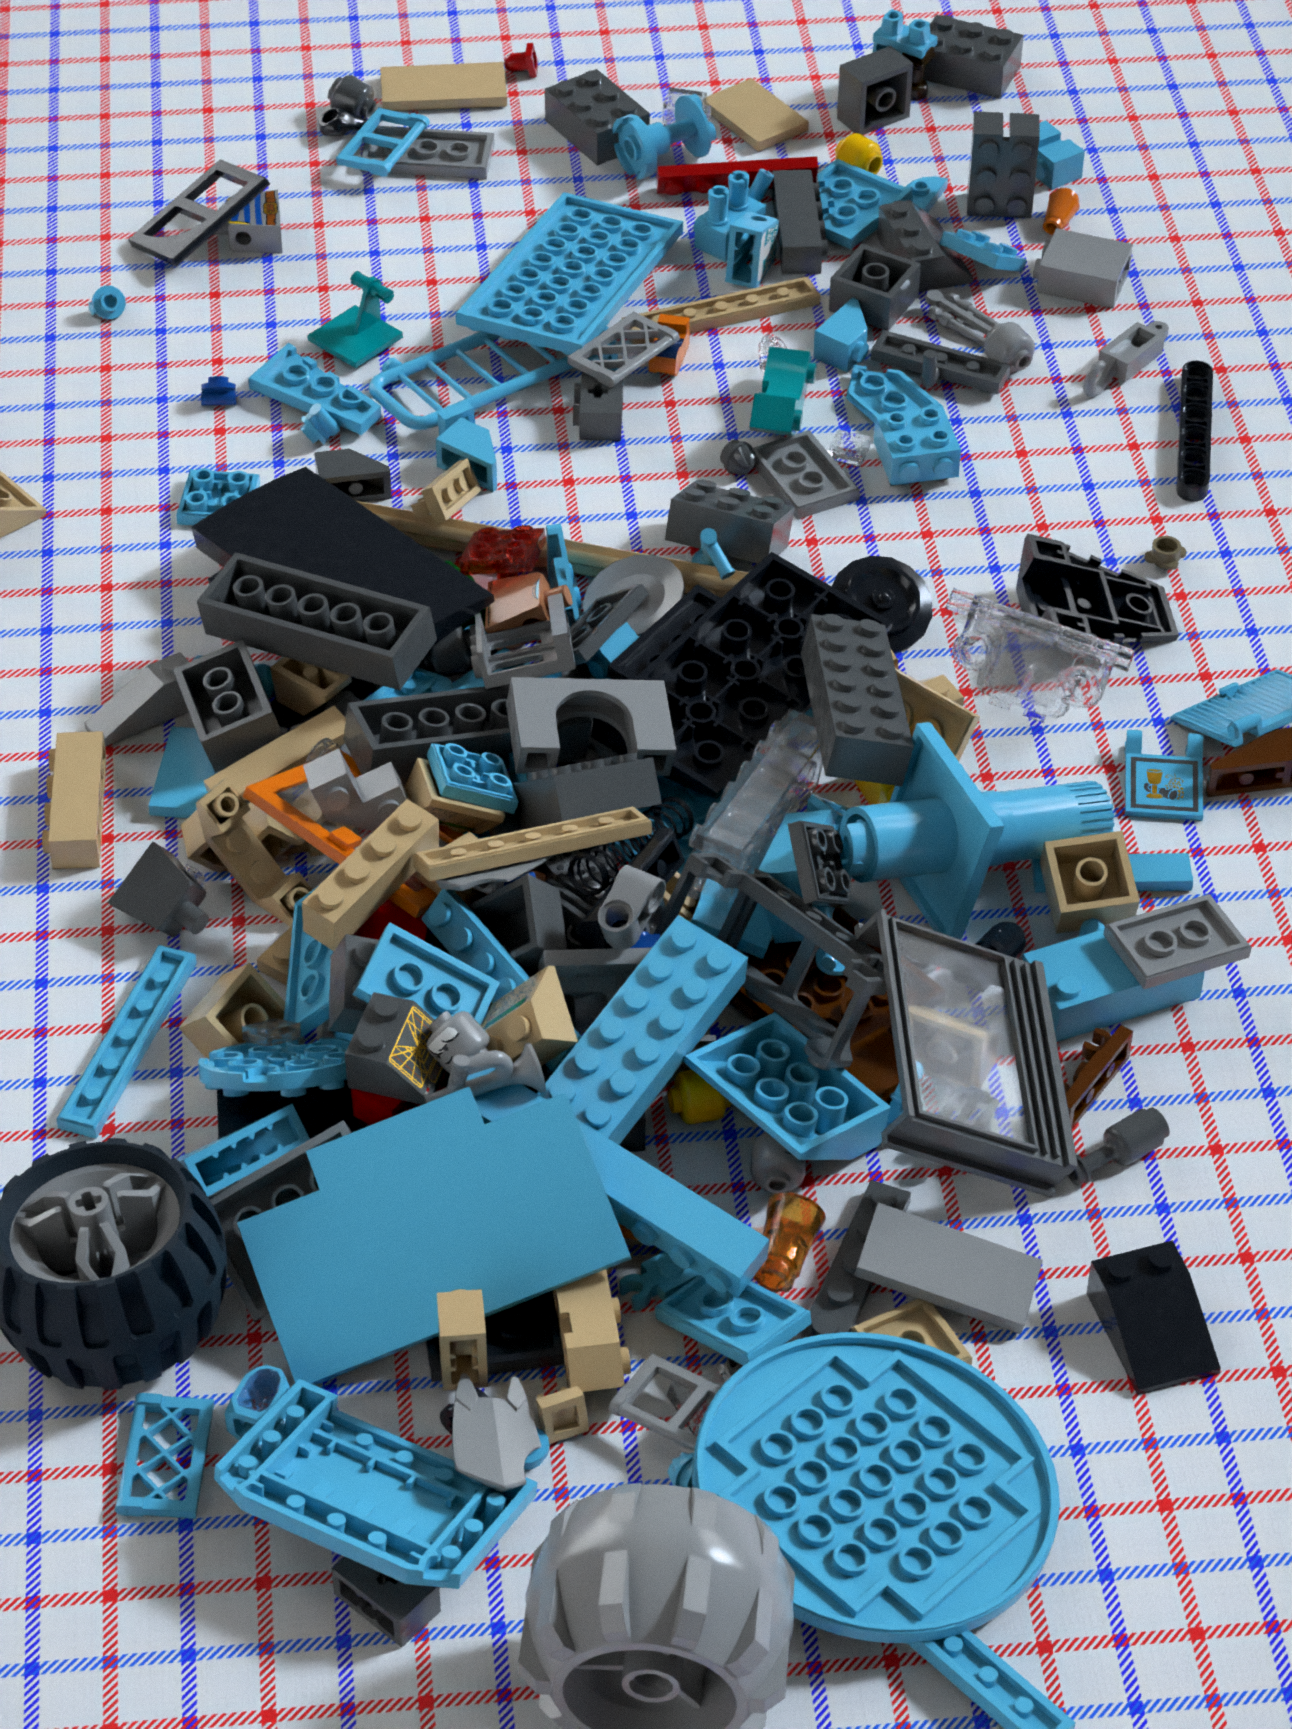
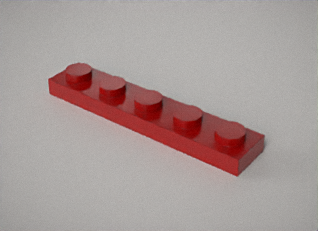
M817 156L657 166L656 190L657 194L679 195L682 192L708 193V190L716 185L725 186L729 190L728 176L737 170L749 174L748 188H750L759 169L767 170L770 173L776 170H811L813 183H815L819 168ZM772 182L769 185L768 189H772Z

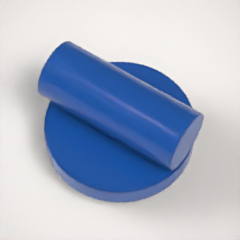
M208 377V383L201 384L202 406L237 404L236 384L230 383L228 377Z

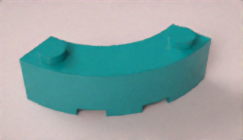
M769 347L762 380V393H754L749 426L751 431L794 436L796 431H801L808 383L814 384L816 376V363H811L810 351Z

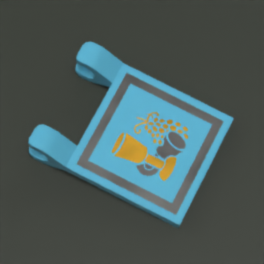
M1127 730L1124 748L1125 816L1203 821V735L1188 734L1185 757L1141 754L1142 731Z

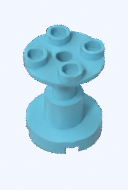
M697 94L683 95L676 100L674 110L675 122L664 126L660 122L646 125L643 120L633 114L618 118L614 122L613 134L618 133L619 142L614 144L615 152L621 166L628 175L636 174L637 180L652 176L657 169V156L668 153L670 145L682 141L686 149L696 157L701 158L709 153L711 141L716 140V129L711 122H708L702 109L701 99Z

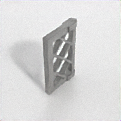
M633 311L585 344L582 349H578L567 357V364L612 388L666 348L678 342L680 336L677 331L665 325L662 326ZM635 326V327H637V328H639V329H641V330H630V329ZM644 338L645 344L625 345V339ZM649 338H658L659 341L655 344H650ZM615 339H620L621 345H608ZM627 353H640L633 359L627 358ZM603 354H623V359L603 360ZM592 355H598L599 360H588V358ZM619 368V369L616 370L615 372L609 370V369Z

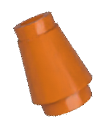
M1059 188L1050 194L1043 223V229L1048 234L1053 235L1056 228L1063 229L1078 212L1080 207L1079 197L1073 190Z

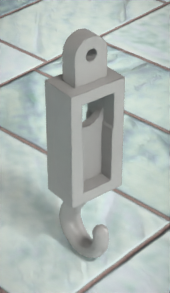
M1161 321L1151 322L1147 326L1136 322L1099 351L1098 362L1091 367L1084 379L1083 391L1089 397L1098 396L1113 377L1126 382L1161 355L1164 340L1168 336L1169 326Z

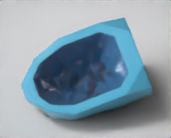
M269 1365L256 1367L247 1373L238 1385L225 1411L227 1431L238 1441L290 1389L282 1369Z

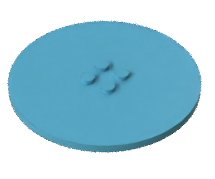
M866 1332L820 1334L785 1343L757 1356L733 1374L712 1399L699 1427L693 1454V1487L716 1493L717 1496L736 1503L753 1515H758L770 1526L778 1538L782 1556H785L795 1573L794 1618L813 1627L863 1641L917 1643L939 1640L972 1630L996 1618L1015 1604L1039 1576L1050 1554L1058 1527L1060 1500L1055 1467L1044 1440L1026 1412L996 1382L968 1363L932 1346L891 1335Z

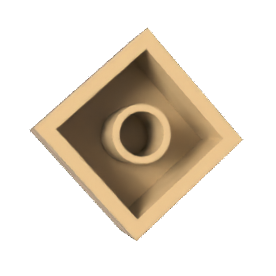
M1123 831L1044 842L1040 867L1056 934L1078 931L1082 923L1091 918L1100 920L1105 926L1109 923L1136 916L1140 900Z

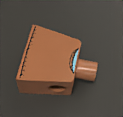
M539 572L489 581L487 591L494 595L495 601L486 607L485 630L487 633H493L550 620L547 596L562 593L566 608L572 606L570 590L567 585L551 589L544 575ZM528 642L506 646V648L512 650Z

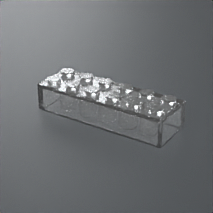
M789 709L781 721L775 720L773 722L767 740H760L753 752L752 760L750 762L746 760L743 762L735 783L728 782L720 803L714 802L708 810L705 823L695 826L689 839V846L693 848L692 853H716L729 858V863L735 868L746 871L748 874H752L754 869L760 867L786 813L799 812L818 786L823 762L813 717ZM695 877L687 896L698 901L701 898L728 912L739 889L724 888L711 879Z

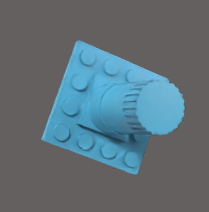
M931 722L916 724L912 736L914 748L903 786L894 787L890 802L849 808L842 818L839 834L843 842V852L841 853L843 859L841 860L842 868L846 870L849 877L860 883L898 878L934 931L962 940L990 866L1041 858L1044 842L1114 832L1115 822H1113V818L1115 817L1110 796L1107 795L1106 789H1103V786L1096 781L999 792L994 790L981 792Z

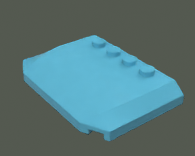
M301 1379L215 1465L214 1480L241 1510L404 1584L459 1589L532 1502L536 1497L538 1482L525 1477L526 1485L505 1492H499L457 1472L453 1460L337 1410L338 1395Z

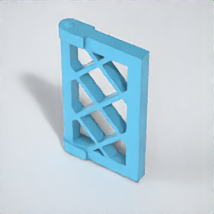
M139 1393L135 1396L122 1476L115 1505V1512L123 1516L143 1517V1515L196 1519L214 1412V1399L171 1397L151 1393ZM146 1412L161 1413L164 1416L163 1419L148 1429L143 1427ZM185 1415L199 1416L197 1429L192 1433L179 1421ZM172 1424L184 1438L165 1450L153 1436ZM146 1441L158 1455L139 1467L137 1465L139 1448ZM189 1445H192L194 1448L191 1465L188 1469L184 1470L173 1459V1456ZM166 1462L177 1476L158 1488L146 1474ZM139 1479L152 1493L146 1497H131L133 1482ZM185 1482L187 1484L185 1500H171L166 1496L167 1493Z

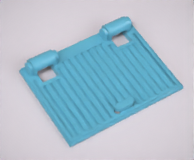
M1276 669L1241 685L1236 682L1219 689L1220 694L1170 716V719L1174 722L1235 748L1244 744L1242 734L1245 732L1259 737L1292 722V675Z

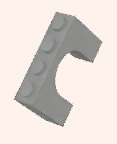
M511 677L506 707L516 774L556 768L560 751L557 725L574 717H592L609 723L621 733L626 742L628 754L636 752L638 760L653 757L656 776H670L676 753V745L664 681Z

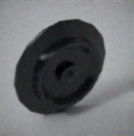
M868 556L852 561L837 574L832 584L833 588L893 622L892 629L887 633L893 653L908 649L921 639L932 619V597L924 579L911 566L892 557Z

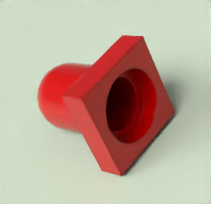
M527 43L525 52L511 53L505 57L504 66L508 71L519 72L528 70L530 78L537 77L539 63L534 43Z

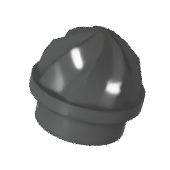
M732 440L723 448L720 461L724 464L725 470L730 474L746 475L754 468L756 454L752 446L746 441Z

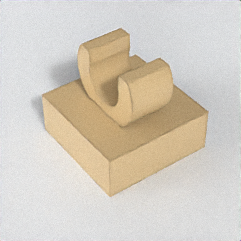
M578 1385L570 1388L560 1387L558 1392L546 1396L543 1394L537 1395L536 1405L540 1429L548 1436L549 1444L589 1431L585 1397Z

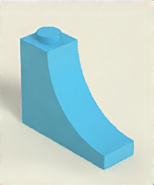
M290 1104L225 1137L177 1158V1160L197 1179L208 1197L310 1140L293 1104Z

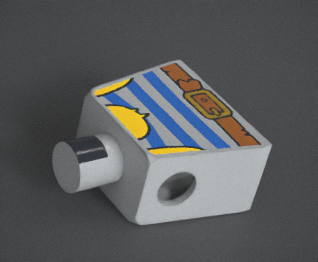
M278 190L261 192L213 235L228 234L229 248L233 252L283 253Z

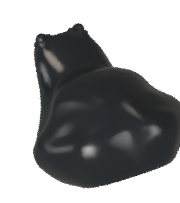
M335 106L319 117L318 126L323 135L341 136L349 130L359 131L368 119L358 117Z

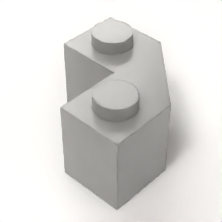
M337 749L303 765L310 791L328 821L375 831L406 799L409 800L407 791L391 762L355 778L341 751Z

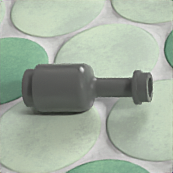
M1153 1107L1147 1110L1139 1109L1105 1130L1103 1134L1104 1145L1083 1158L1076 1155L1078 1167L1068 1175L1069 1179L1075 1185L1087 1183L1092 1178L1091 1172L1113 1159L1120 1165H1130L1163 1145L1164 1139L1170 1134L1167 1121Z

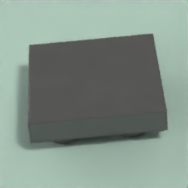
M801 820L787 824L804 904L833 908L849 905L848 893L851 892V881L846 870L842 868L840 854L843 852V842L839 832L830 825Z

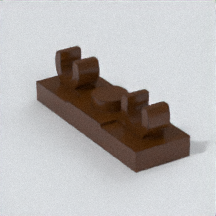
M1120 1025L1111 1036L1107 1031L1095 1028L1092 1042L1099 1046L1092 1045L1086 1041L1083 1043L1081 1055L1088 1060V1063L1085 1061L1080 1063L1074 1073L1071 1087L1064 1082L1071 1129L1076 1126L1129 1059L1133 1036L1132 1030Z

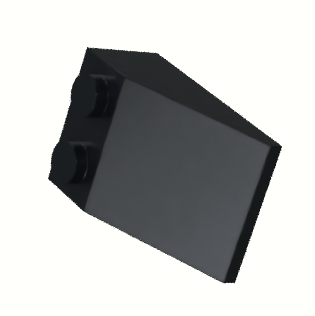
M1173 1240L1091 1261L1086 1294L1137 1395L1220 1374L1221 1367L1190 1272Z

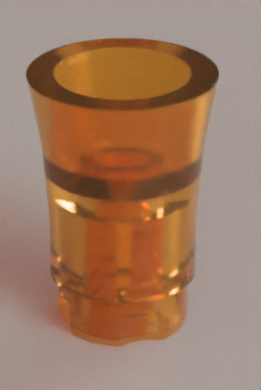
M789 1192L777 1193L769 1198L762 1233L763 1236L770 1239L767 1260L753 1277L760 1286L773 1293L780 1291L789 1292L793 1288L795 1279L800 1276L811 1245L826 1220L823 1209L816 1202L805 1196Z

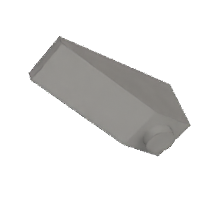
M179 652L147 665L84 722L85 729L88 732L103 731L106 747L188 713L187 705L173 669L189 661Z

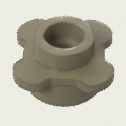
M1160 536L1154 539L1152 550L1146 552L1144 558L1146 562L1154 563L1160 568L1175 570L1178 568V561L1186 557L1187 551L1176 538Z

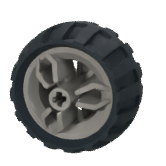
M108 1138L106 1142L88 1144L86 1141L70 1144L68 1149L49 1155L47 1153L32 1162L30 1168L20 1176L15 1175L4 1186L0 1199V1329L24 1360L49 1379L54 1376L66 1386L77 1389H84L85 1386L103 1387L104 1390L123 1389V1385L141 1380H144L145 1383L162 1376L163 1371L176 1363L182 1364L194 1354L196 1346L201 1339L209 1336L217 1320L226 1288V1244L219 1218L204 1189L191 1172L176 1158L170 1160L160 1148L151 1144L144 1143L143 1145L128 1143L126 1139ZM148 1251L145 1256L132 1258V1255ZM78 1270V1272L63 1276L67 1271Z

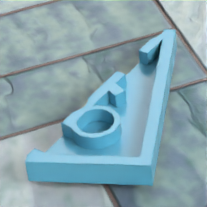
M561 523L546 525L547 579L551 589L561 585L568 586L572 596V606L565 609L569 626L571 627L580 617L578 608H581L580 590L578 586H573L572 564L568 561Z

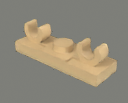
M468 458L456 462L421 491L423 497L418 499L417 503L411 505L416 519L431 513L435 524L443 522L481 491Z

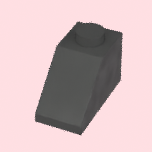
M352 449L314 452L316 474L355 501L365 502L392 498L389 466Z

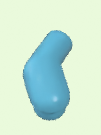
M759 169L751 187L748 188V197L760 201L764 197L774 175L767 170Z

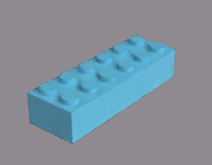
M678 915L583 1034L578 1043H576L545 1082L546 1091L543 1093L538 1092L537 1094L547 1100L566 1092L576 1118L619 1145L683 1063L685 1055L694 1049L744 984L748 957Z

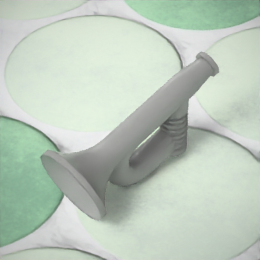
M526 1043L520 1057L514 1063L509 1055L497 1050L485 1051L469 1057L462 1054L455 1055L452 1060L448 1086L430 1095L424 1094L423 1097L426 1104L469 1086L475 1097L515 1084L527 1085L543 1093L546 1091V1085L537 1054L532 1044ZM489 1068H496L489 1074L466 1081L468 1075Z

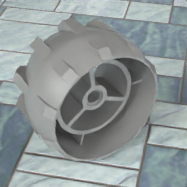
M634 1483L618 1485L615 1488L600 1491L581 1500H576L563 1509L551 1520L549 1534L534 1551L530 1581L525 1594L526 1611L518 1660L519 1676L536 1694H540L538 1708L562 1729L765 1728L767 1711L785 1699L789 1645L794 1625L793 1596L795 1573L785 1556H782L778 1544L779 1540L770 1526L758 1515H753L736 1503L717 1496L716 1493L695 1487L687 1488L661 1484Z

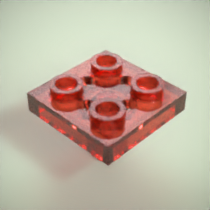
M521 525L512 530L498 531L497 528L486 527L474 532L458 562L460 572L464 575L496 573V579L498 580L518 576L517 572L532 571L547 541L545 528Z

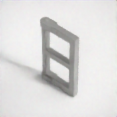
M651 1354L625 1386L623 1385L613 1397L608 1411L631 1420L694 1451L697 1436L682 1429L707 1398L713 1399L722 1386ZM657 1373L693 1390V1393L669 1422H665L631 1405Z

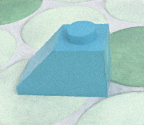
M851 298L815 330L813 358L845 372L850 371L853 365H856L858 362L861 363L867 356L869 349L867 344L868 328L857 299Z
M464 418L458 419L436 438L437 467L448 470L456 462L468 458L479 485L494 492L497 489V462L490 432L488 429Z

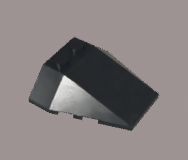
M1032 534L1026 535L1016 592L1029 638L1039 642H1049L1058 645L1177 640L1179 633L1163 586L1124 569L1119 574L1100 566L1102 559L1093 555L1088 560L1069 552L1070 545L1061 541Z

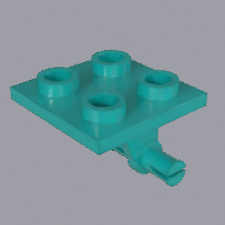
M355 271L350 280L351 284L363 290L360 307L352 306L307 335L309 342L354 368L359 367L403 338V332L381 320L380 300L386 304L390 303L394 298V291L383 286L378 278H369L359 271Z

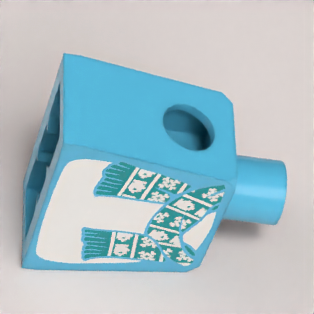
M747 212L730 225L725 282L748 288H757L775 260L778 219Z

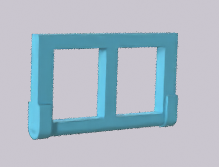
M378 108L336 157L337 165L369 171L370 174L385 177L420 133L428 127L430 120L428 117L420 114H406ZM381 121L411 128L403 139L372 133ZM363 143L394 149L385 161L353 156Z

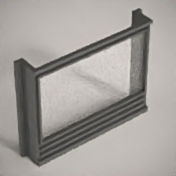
M880 908L865 924L858 923L854 930L857 941L881 948L903 1113L881 1132L883 1147L1044 1196L1053 1197L1056 1194L1055 1186L1075 1170L1078 1164L1043 963L1036 960L1029 963L889 916L886 914L885 909Z

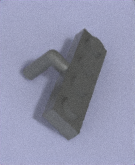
M883 330L871 348V360L921 374L922 385L925 388L933 387L939 378L950 383L976 388L983 392L999 394L1010 376L1011 364L1001 363L993 359Z

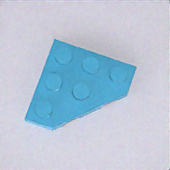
M836 159L817 174L826 239L848 249L854 248L878 229L879 205L890 204L895 201H913L911 189L857 166H852L840 159Z

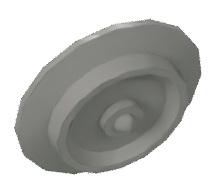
M633 555L615 561L599 572L587 587L582 604L583 610L585 612L597 598L636 584H642L649 595L619 626L621 627L627 622L635 633L641 636L683 598L685 586L682 573L670 560L657 555Z

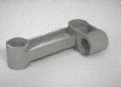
M624 865L614 880L612 889L597 914L603 936L610 946L619 950L628 949L636 944L643 931L654 934L666 908L663 900L666 888L665 880L630 865ZM618 920L628 921L620 928L611 927Z

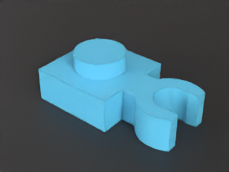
M662 1252L641 1263V1275L630 1274L623 1277L619 1281V1293L623 1296L631 1291L639 1292L631 1297V1308L634 1311H639L650 1304L652 1297L658 1295L663 1301L700 1274L691 1268L683 1269L677 1266L667 1253Z

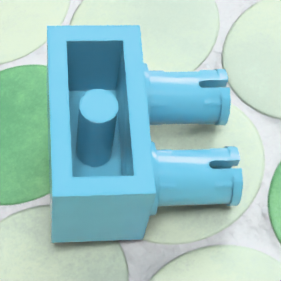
M739 170L732 172L728 176L729 190L722 185H716L709 189L708 211L700 215L694 223V247L724 262L727 261L730 225L747 212L766 216V205L748 197V173Z

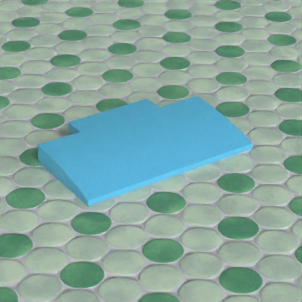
M470 1086L307 1150L306 1154L319 1190L237 1222L294 1381L296 1383L301 1379L313 1385L320 1384L438 1337L437 1293L451 1292L457 1289H482L484 1317H488L632 1259L566 1092L484 1124Z

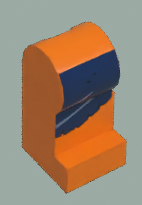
M660 314L657 323L677 331L680 340L649 360L648 369L651 373L660 372L677 376L689 347L690 318ZM654 338L653 344H655L656 342H658L659 339H658V338Z

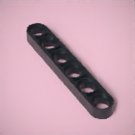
M1199 360L1189 361L1183 365L1180 381L1176 492L1180 498L1191 502L1201 501L1207 497L1210 482L1213 369L1208 363ZM1190 375H1199L1204 378H1194ZM1189 396H1198L1204 399H1193ZM1196 417L1202 419V421L1190 420L1188 418ZM1187 439H1198L1202 442L1195 443L1190 442ZM1186 461H1198L1202 464L1194 465L1189 464ZM1185 483H1196V484H1199V485H1201V486H1200V487H1192V486L1186 485Z

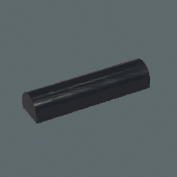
M673 828L656 830L628 865L665 880L667 884L685 862ZM613 883L576 927L577 939L585 949H614L605 940L597 915L599 908L612 889ZM618 920L611 927L620 928L628 921Z

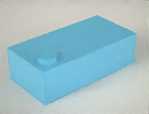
M1104 929L1023 953L1022 957L1023 961L1032 963L1034 960L1043 963L1056 1042L1094 1031L1095 1028L1101 1029L1200 998L1205 971L1143 989L1104 937Z

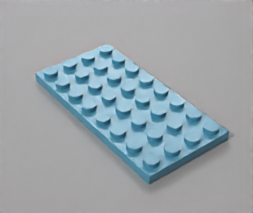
M563 192L456 312V324L468 327L473 331H484L499 335L504 339H515L530 343L535 347H546L561 351L566 355H571L578 349H582L585 344L603 331L682 235L684 221Z

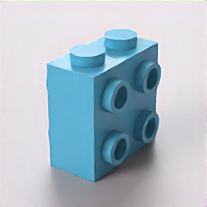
M943 406L893 411L875 415L873 442L891 486L959 477L961 448Z

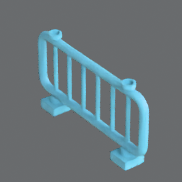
M606 326L601 333L609 329V327ZM480 331L403 364L396 358L387 359L382 366V372L374 376L370 381L368 391L373 399L404 426L415 430H426L438 426L440 436L460 418L475 423L474 410L575 367L567 364L568 356L556 359L544 348L535 347L528 343L551 362L529 372L493 342L501 338L499 335ZM616 339L608 345H616ZM486 344L522 375L501 384L467 356L465 352ZM603 354V360L618 359V354ZM592 355L588 360H599L598 355ZM458 356L494 387L472 396L436 364ZM430 368L465 399L442 408L407 376ZM401 380L430 405L435 412L425 416L413 415L382 387Z

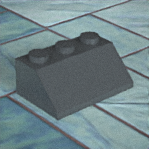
M911 200L879 205L877 238L885 252L921 263L919 293L973 283V277L958 252L939 244L944 229L938 220Z

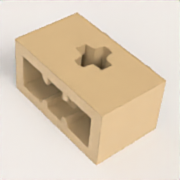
M457 1289L451 1292L437 1293L443 1391L457 1390L462 1373L468 1374L474 1387H488L486 1328L482 1289Z

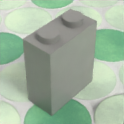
M1056 228L1051 241L1046 240L1044 243L1042 259L1037 258L1035 262L1033 278L1038 279L1036 292L1114 309L1130 272L1133 244Z

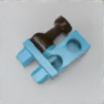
M892 9L883 16L881 27L873 33V52L892 46L913 63L911 100L924 99L928 95V83L923 79L925 66L935 56L933 47L937 45L938 36L930 34V23L928 21L914 19L907 26L903 24L904 15L902 12Z

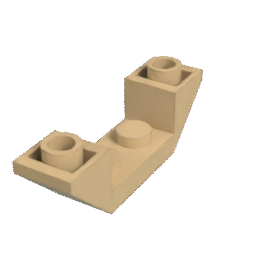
M224 778L196 802L204 840L252 902L291 927L293 925L295 902L313 889L300 872L285 875L242 819L251 808L231 782Z

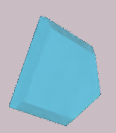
M853 365L846 399L874 423L876 414L942 406L900 370L887 369L886 373L867 371V366Z

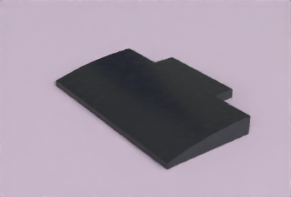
M307 467L281 476L244 494L191 527L197 549L222 567L227 564L236 552L429 606L437 637L434 645L495 601L494 595ZM220 571L208 578L209 585Z
M771 552L722 598L697 584L608 666L607 677L616 680L664 681L676 753L670 776L663 777L718 799L812 707L801 656L811 614L821 616L834 614L843 619L855 621L869 619L885 625L887 633L892 629L893 622ZM593 718L591 737L620 755L628 754L626 742L621 733L609 723Z

